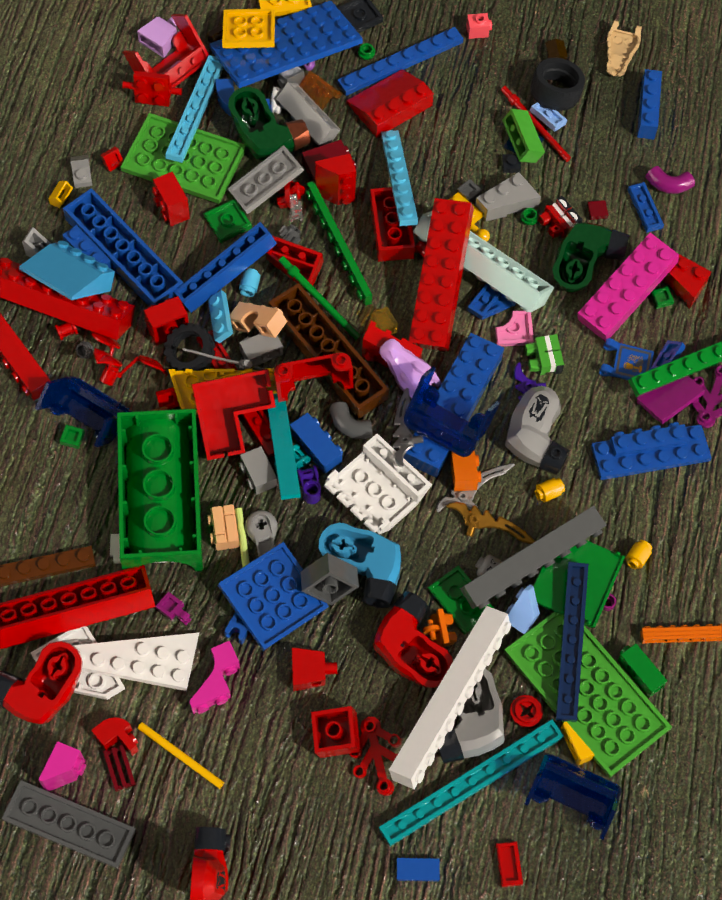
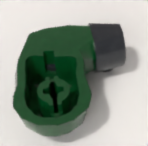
M586 222L572 224L558 248L556 261L553 265L552 271L555 282L561 289L567 292L582 290L592 279L593 266L598 257L614 260L624 259L630 235L599 224Z

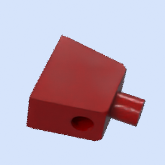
M292 648L293 691L324 686L326 682L325 675L337 674V662H325V652Z

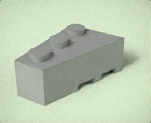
M518 172L478 196L475 207L483 213L482 218L487 222L506 217L507 214L522 213L527 208L538 209L541 196Z

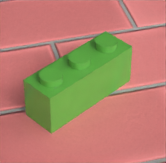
M511 109L502 121L519 162L536 163L545 153V150L528 110Z

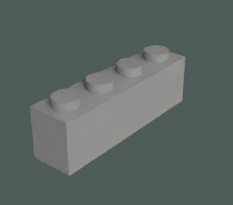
M287 82L276 99L281 103L280 106L291 114L293 120L302 119L305 122L315 144L319 146L329 144L340 132L341 129L297 83Z

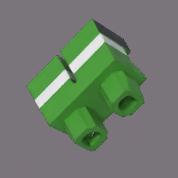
M557 334L536 337L534 342L525 344L526 356L535 355L536 359L528 361L529 372L539 371L540 376L547 372L562 374L564 361Z

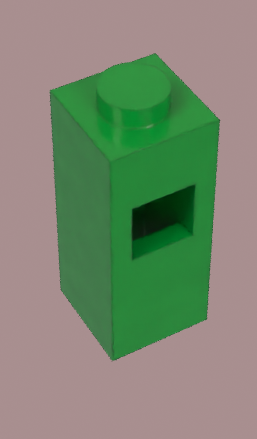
M637 644L631 647L627 645L619 652L621 655L618 662L648 698L666 685L667 679Z

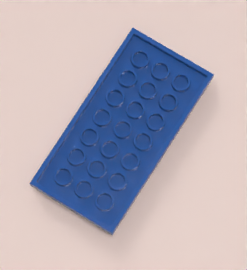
M330 0L275 20V47L223 48L222 39L210 43L209 46L212 53L238 88H242L297 66L305 65L362 44L363 38Z

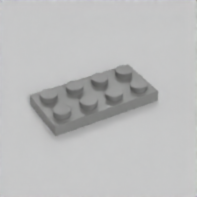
M283 145L230 186L228 190L244 211L249 214L301 174L304 169Z

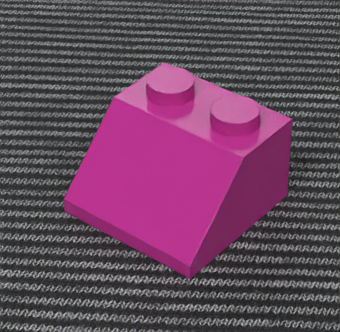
M57 741L38 779L44 790L52 791L76 781L79 775L82 776L86 764L81 751Z

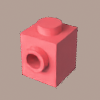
M488 13L467 15L466 28L468 39L489 37V30H492V20H489Z

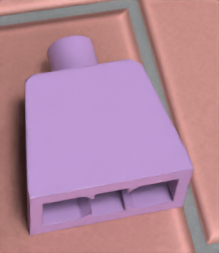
M156 17L137 31L139 43L164 58L172 48V38L177 33V25L173 18L170 17L165 21L161 17Z

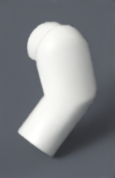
M273 87L270 101V110L276 114H280L282 111V107L278 105L279 101L276 99L282 90L279 87Z

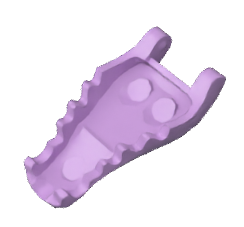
M392 338L381 345L379 354L387 362L396 383L403 392L406 388H409L410 398L418 405L423 402L420 395L430 385L434 383L439 387L442 384L434 369L427 362L405 349L397 340Z

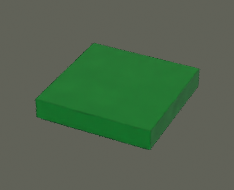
M236 199L203 213L205 220L220 243L252 229V224Z

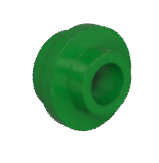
M364 43L358 49V55L364 60L372 59L375 56V49L371 44Z
M527 208L522 211L520 218L524 224L534 225L537 223L539 216L535 209Z

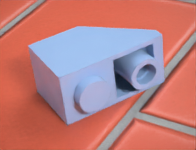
M531 584L525 589L522 587L516 595L518 600L515 605L512 603L506 611L511 626L523 634L530 630L540 614L534 587Z

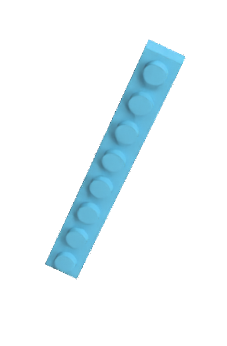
M208 55L166 151V159L181 163L185 159L215 89V79H219L224 68L215 56Z
M399 130L381 132L399 225H418V217Z

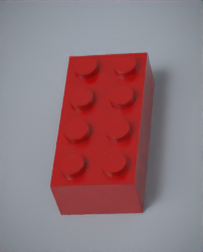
M392 187L370 189V207L378 262L414 259L415 243L412 225H399Z

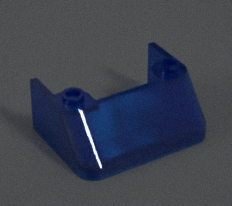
M431 367L422 375L405 413L404 423L408 428L457 455L467 457L475 450L489 428L500 402L496 401L486 411V414H475L470 422L437 405L440 397L439 392L429 384L436 368Z
M74 376L46 382L35 407L36 410L48 408L52 414L57 416L69 414L95 430L96 442L94 446L96 447L111 443L118 435V412H132L123 404Z
M546 754L524 804L528 806L531 798L537 803L547 802L549 798L587 815L590 826L596 830H601L599 839L604 840L617 811L622 789L612 781L559 757Z

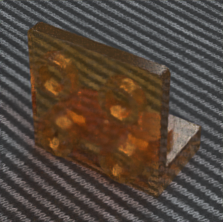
M312 71L308 72L300 84V87L322 110H324L333 96L337 99H340L342 96L340 91Z

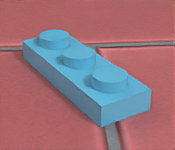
M222 290L208 299L214 340L219 344L233 334L227 295Z

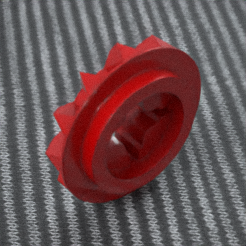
M530 695L517 697L510 707V716L513 718L514 723L519 724L521 727L531 728L539 723L543 715L541 703ZM532 706L530 710L531 716H528L526 714L525 716L521 717V714L523 712L522 708L527 709Z

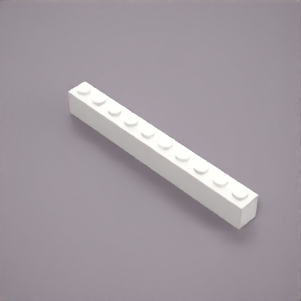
M488 606L485 607L389 768L393 781L415 789L417 784L422 782L425 770L434 761L436 751L443 746L445 736L453 729L457 715L462 713L464 703L467 698L469 699L472 696L476 683L482 679L485 667L489 666L492 661V655L495 650L500 648L504 635L510 631L511 623L507 613Z

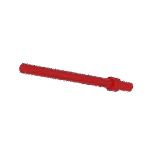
M506 86L501 88V92L508 98V102L519 110H527L516 94H513ZM529 112L535 129L565 162H568L571 156Z

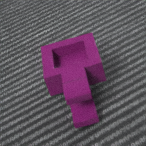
M170 592L156 605V609L171 621L176 616L187 626L192 620L190 614L182 609L184 603Z

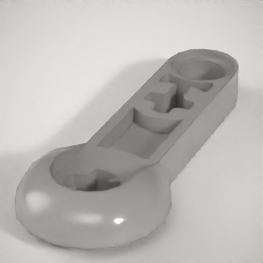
M265 510L252 512L245 522V531L255 543L258 557L275 547L274 539L278 529L275 516ZM259 523H263V525H265L264 529H259Z

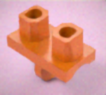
M437 609L436 613L430 616V620H427L428 626L423 628V634L430 635V640H434L436 644L445 648L457 642V635L455 632L447 631V627L453 625L452 614L444 613L443 609Z

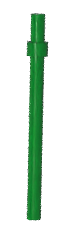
M284 256L278 260L288 270L287 273L292 278H295L355 340L361 336L300 273L296 265L293 266Z

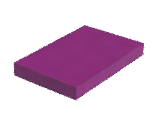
M687 376L637 397V403L658 422L664 424L704 395L705 390Z

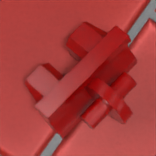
M290 181L277 191L278 194L285 193V196L277 197V204L280 209L289 207L291 211H296V200H300L301 196L305 194V187L300 185L299 182L294 183Z

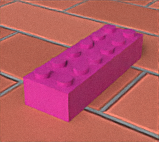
M650 232L578 312V320L606 342V339L611 338L678 263L679 254Z

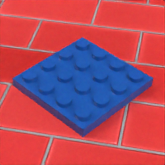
M284 542L217 585L262 651L329 607L327 603L302 592L301 571L303 569Z

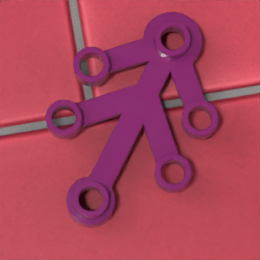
M722 365L715 369L716 380L711 394L705 387L702 377L697 376L693 379L695 382H702L698 385L705 390V394L702 395L707 403L705 409L700 404L699 398L691 403L698 413L697 423L702 428L712 427L716 422V418L722 416V407L714 410L716 405L722 403V394L719 395L722 387V373H720Z

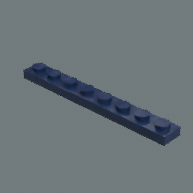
M568 562L556 720L577 722L589 566L586 563Z

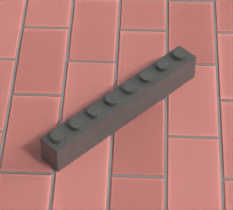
M592 506L466 584L460 590L472 609L477 606L479 609H482L490 604L489 599L493 596L498 599L506 594L505 589L509 586L514 589L523 583L521 579L525 576H528L530 579L539 573L537 569L541 566H544L546 569L555 563L554 558L560 556L562 559L571 553L570 548L576 546L578 549L587 543L586 538L592 536L594 539L602 534L603 531L601 529L607 525L595 506Z

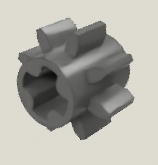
M290 224L286 227L284 225L280 229L279 235L281 239L295 244L301 241V231L296 226Z

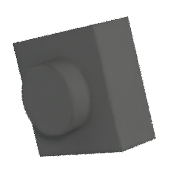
M469 179L457 188V192L469 202H472L482 194V189Z

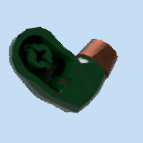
M242 87L234 91L230 96L228 107L239 138L258 161L265 160L283 145L289 152H292L310 144V134L305 122L299 119L285 122L283 125L277 124L273 113L269 109L265 95L259 89Z

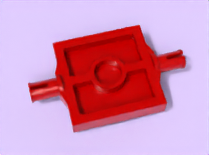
M134 71V81H123L122 83L123 89H133L135 103L169 107L171 94L182 95V88L172 87L169 75Z

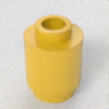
M551 478L536 485L535 495L539 501L541 500L545 503L561 496L565 491V487L560 478Z
M645 540L635 542L625 557L627 565L632 569H641L652 553V546Z

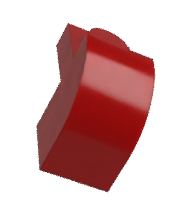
M108 718L91 730L93 736L105 750L110 749L120 741L132 756L139 751L136 745L138 741L130 733L132 731L130 723L122 718Z

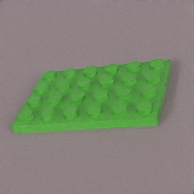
M149 113L121 165V171L152 182L153 179L173 171L185 193L220 204L247 149L245 144L197 129L183 163L165 158V154L179 122Z

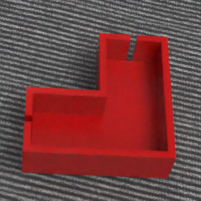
M268 369L191 384L207 461L223 458V452L225 451L228 456L245 453L238 415L276 407L273 390H267V387L272 386Z

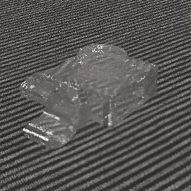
M297 194L289 195L290 222L299 218L300 221H303L301 201L297 200Z

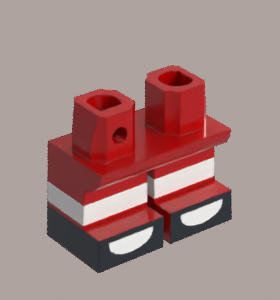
M563 196L557 198L556 202L552 205L545 206L544 212L538 217V222L542 226L548 223L551 224L548 232L552 238L561 236L562 239L572 224L582 223L583 220Z

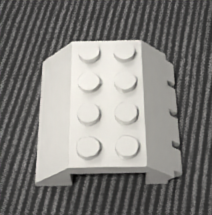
M375 434L363 445V452L339 473L334 470L327 476L324 486L333 495L337 494L336 498L347 508L351 507L350 511L360 521L365 520L364 525L372 532L382 534L392 529L412 511L432 484L404 458V467H399L394 458V454L397 451L382 437Z

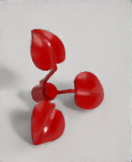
M95 332L91 333L94 339L108 345L110 348L109 353L97 348L93 351L97 364L106 363L99 378L101 382L113 386L116 378H121L122 374L137 361L161 370L167 377V371L158 361L144 355L136 357L119 372V367H122L123 364L118 359L112 357L114 347L117 349L121 348L120 344L112 338Z

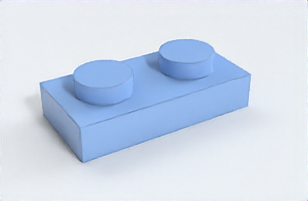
M538 102L530 108V112L554 132L567 123V119L558 111L545 108Z

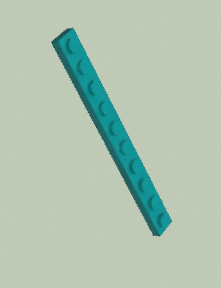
M553 719L381 825L379 827L381 834L391 847L564 738V735Z

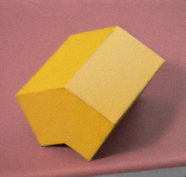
M67 181L58 182L49 197L50 205L61 208L73 189ZM62 190L65 191L62 197L59 199L58 197Z

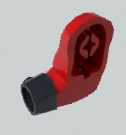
M405 591L391 606L390 612L380 624L375 635L373 648L399 675L421 686L435 688L440 685L453 663V659L447 649L434 643L417 630L428 609V605L416 594Z
M66 642L49 643L42 649L35 667L31 670L25 681L21 677L1 670L0 706L27 722L36 724L50 722L57 712L70 700L83 667L80 651L75 646Z
M215 827L196 828L190 900H221L228 891L229 877L224 852L226 847H230L231 834H226V829Z

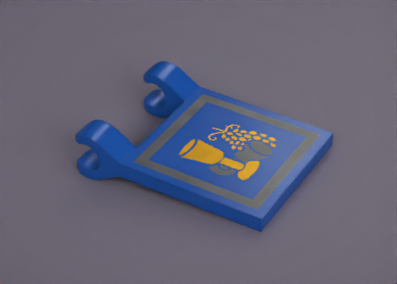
M611 338L606 339L603 346L604 350L616 351L614 367L602 364L599 369V375L629 380L634 376L651 370L654 351L618 343Z

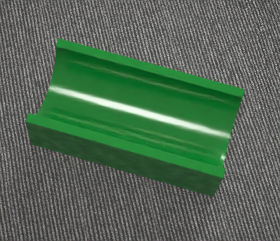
M196 409L118 412L119 544L122 570L154 562H178L193 567L195 571H203Z

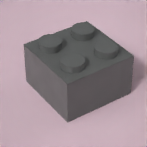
M326 553L301 571L302 592L329 605H333L359 587L357 567Z

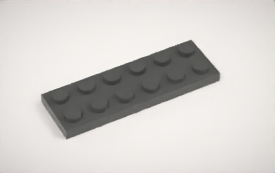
M20 780L2 817L4 822L115 869L119 868L136 832V828L22 780Z

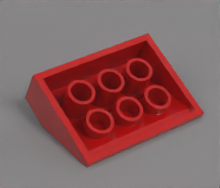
M401 69L348 99L346 103L377 138L381 136V132L389 131L433 105L434 93L424 81Z

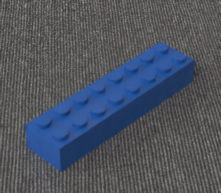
M92 188L63 207L65 220L72 227L78 225L108 256L113 270L148 306L157 305L168 298L177 297L174 291L184 284L183 281Z
M470 333L413 437L423 435L424 442L415 444V447L410 448L403 457L413 467L433 477H438L451 453V449L454 448L502 360L503 347Z

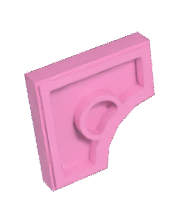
M524 310L512 311L509 322L495 328L496 344L501 347L525 346V344L534 342L531 312Z

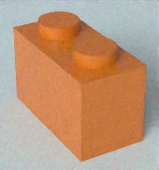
M474 448L451 449L450 463L454 492L477 490L478 483H481V471H477L479 456L475 455Z

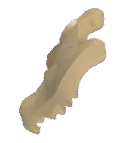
M614 20L607 36L608 62L606 71L612 76L621 77L625 74L629 62L639 48L642 26H637L635 33L618 30L619 21Z

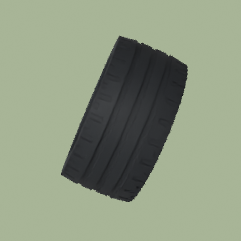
M545 59L535 69L530 87L531 95L535 101L545 108L558 111L571 109L578 103L582 95L585 76L580 67L566 59ZM546 80H556L562 82L569 88L562 89L549 84Z

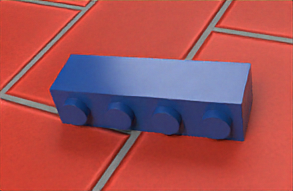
M649 69L644 71L641 81L637 138L655 139L659 121L662 71Z

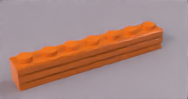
M696 624L693 626L682 625L680 627L670 625L668 627L656 626V628L645 626L640 631L641 643L722 641V624H718V626H713L712 624L700 626Z

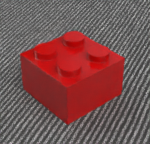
M173 171L153 179L154 187H152V192L155 196L153 200L156 207L161 208L162 211L160 212L163 220L168 221L171 227L190 219L188 198Z
M179 296L168 298L164 302L151 305L144 310L147 329L156 346L167 342V336L173 333V329L179 328L182 324L188 325L189 323L188 313Z
M352 706L311 712L314 751L317 756L325 758L361 752L357 712Z

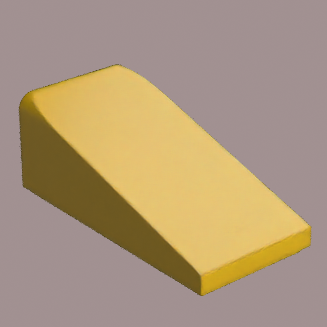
M564 722L560 730L564 735L576 765L591 761L595 756L594 753L567 722Z

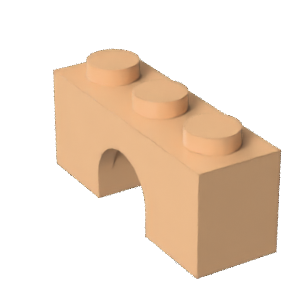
M239 302L230 314L231 324L237 331L249 333L256 326L262 336L276 338L287 323L283 312L279 308Z

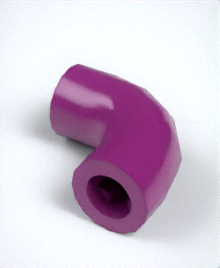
M655 166L645 176L651 185L667 194H679L695 186L693 176L687 171L678 176H670L659 166Z

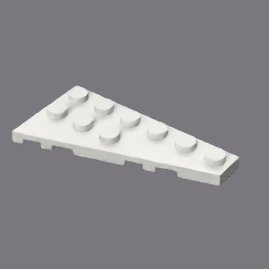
M199 633L73 646L80 651L83 661L82 671L187 691Z

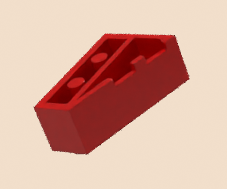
M272 236L277 244L265 253L266 259L293 281L299 283L287 273L288 270L278 261L284 256L293 266L296 265L300 273L313 286L324 262L323 254Z

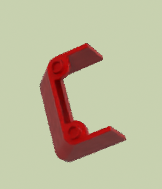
M187 14L171 15L179 29L172 38V43L176 50L153 68H151L148 62L142 60L138 51L124 50L122 52L133 71L169 75L172 87H176L205 64L209 54Z

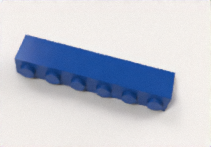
M259 222L177 288L174 293L179 296L183 304L192 313L277 243L271 233Z

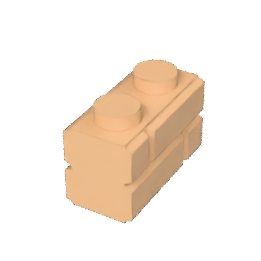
M234 505L210 508L211 515H207L209 527L213 526L214 531L210 533L211 545L215 544L217 551L240 547Z

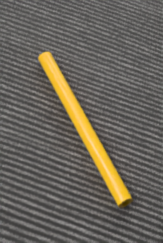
M143 722L139 724L137 729L217 788L220 789L223 786L224 782Z

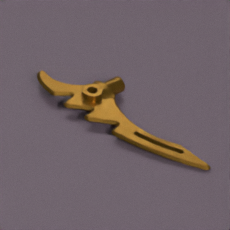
M452 502L447 504V508L455 509L463 516L465 526H468L466 532L468 537L474 536L475 529L497 528L512 534L519 541L529 544L536 542L524 530L509 520L500 516L495 521L488 510H485L482 515L475 505L469 511L465 503ZM505 524L508 525V526H510L511 528L515 529L516 531H518V532H519L520 534H522L525 538L523 539V538H522L521 536H519L517 533H515V532L512 531L511 529L505 527Z

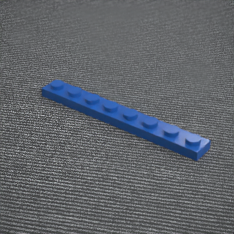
M453 27L337 79V84L345 96L385 79L401 69H407L463 43L464 38Z

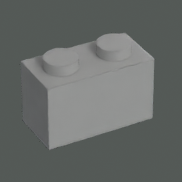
M259 333L253 337H246L239 342L243 358L250 360L254 366L283 355V345L278 336L272 338L262 336Z
M261 446L240 455L241 462L238 464L243 474L246 473L248 477L246 481L250 490L254 489L257 495L277 486V477Z

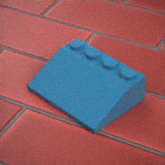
M58 241L57 243L47 245L19 266V270L70 300L110 292L115 271L110 269L108 265L96 261L94 257L82 253L80 249L73 248L66 241Z

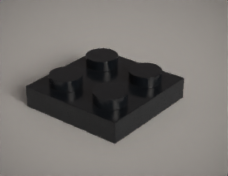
M353 0L337 7L358 33L383 22V16L371 0Z

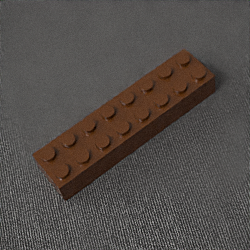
M299 283L269 301V307H277L283 312L287 323L282 329L306 358L334 353H346L350 356L353 366L354 388L344 390L341 383H333L331 375L322 377L341 400L348 404L349 409L357 419L388 400V387Z

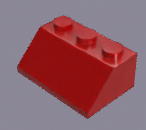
M351 154L315 161V184L322 198L336 205H346L355 202L356 169Z

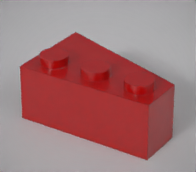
M679 254L678 263L664 277L662 282L665 285H669L675 291L674 294L677 297L680 296L690 309L707 284L711 271Z
M371 320L363 337L362 357L366 360L381 363L389 368L387 362L379 354V349L381 345L392 338L397 340L405 349L422 358L423 348L403 337L399 340L391 335L392 331L379 329L375 326L376 323Z

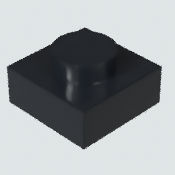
M516 154L502 155L503 173L521 172V162H519Z

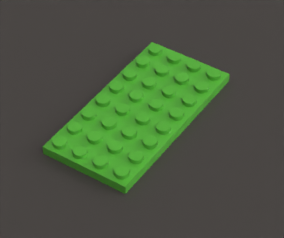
M553 612L504 649V653L556 714L564 616ZM584 625L577 722H562H567L594 753L593 759L611 778L671 730L672 726Z

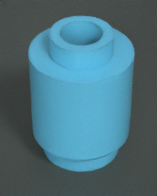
M249 268L243 271L239 286L241 295L253 297L257 293L261 277L257 270Z

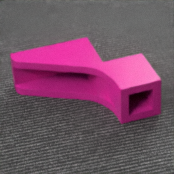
M230 640L211 648L212 657L215 662L214 669L190 700L193 714L197 712L198 714L204 713L209 710V707L215 704L222 705L231 698L230 690L223 675L229 676L236 673L237 669L240 668V664Z

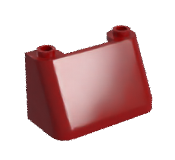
M334 353L276 365L273 369V377L278 402L288 401L289 392L296 390L294 382L327 375L332 376L333 383H341L344 390L354 388L353 366L350 356L346 353Z

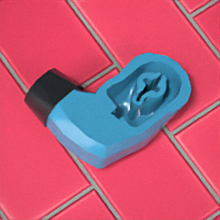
M339 522L329 525L319 538V550L322 556L329 553L357 567L358 574L367 577L364 581L363 602L377 608H389L397 590V583L400 577V545L375 532L354 528L345 523Z

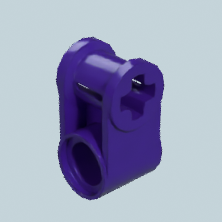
M316 465L308 469H297L298 481L305 502L308 504L318 503L321 498V486ZM309 491H315L316 493H314V494H309L308 492H309Z

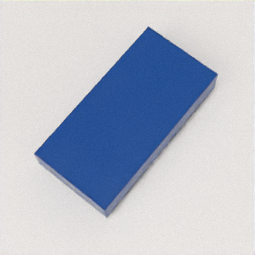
M397 858V881L439 882L440 859Z

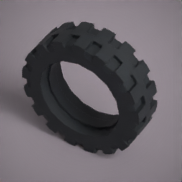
M188 323V325L182 324L179 328L173 329V333L167 336L168 340L164 343V355L167 362L177 371H185V369L200 371L206 369L208 363L212 362L211 358L199 355L193 361L181 362L177 359L176 351L183 339L189 336H198L203 341L201 352L214 356L215 343L212 336L206 329L193 323Z

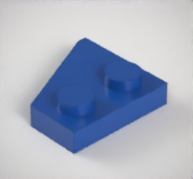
M486 283L470 303L467 311L484 320L515 306L516 302L509 301L503 293L493 290L490 287L491 285Z

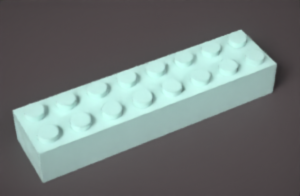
M432 211L422 214L418 225L413 231L418 236V239L423 242H427ZM470 231L463 269L475 274L478 280L491 285L490 287L493 290L503 293L509 301L516 302L526 312H533L544 306L554 287Z

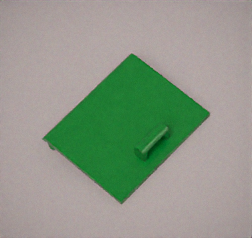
M587 541L586 544L578 549L576 546L570 548L571 553L562 559L560 556L554 558L555 563L546 569L543 566L534 584V591L538 605L564 616L568 562L589 564L584 625L595 628L625 556L620 555L621 553L618 551L615 553Z

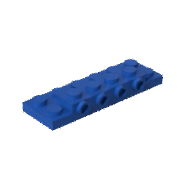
M678 422L671 423L665 428L656 425L647 431L639 428L633 430L630 434L617 432L610 440L591 444L600 480L709 462L712 459L702 426L685 427V424L679 425Z

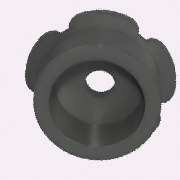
M82 341L77 345L76 353L80 358L89 359L93 355L94 349L90 342Z

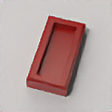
M517 841L496 843L501 888L523 885Z

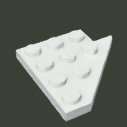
M85 626L61 634L32 651L31 655L35 662H37L42 649L53 642L62 641L71 645L97 642L88 627ZM82 671L73 693L108 700L125 690V687L117 677Z

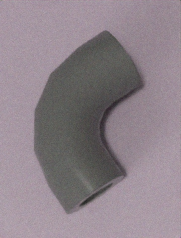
M336 402L330 405V414L334 426L343 435L353 439L372 438L371 420L353 419L350 416L349 406L346 402Z

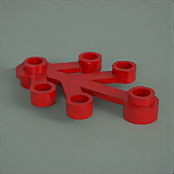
M370 716L365 718L360 726L362 731L359 737L361 752L357 755L349 754L354 759L360 758L362 748L369 739L371 746L360 765L354 767L353 774L359 779L364 778L367 774L366 770L374 759L379 779L376 789L382 796H390L394 791V784L387 779L382 756L394 762L398 754L380 745L377 736L387 740L394 748L400 746L401 738L397 734H390L382 729L380 721ZM373 723V728L368 730V724ZM394 737L398 738L396 744L391 743V740ZM362 768L363 773L361 775H357V770ZM383 783L388 785L385 790L381 789Z

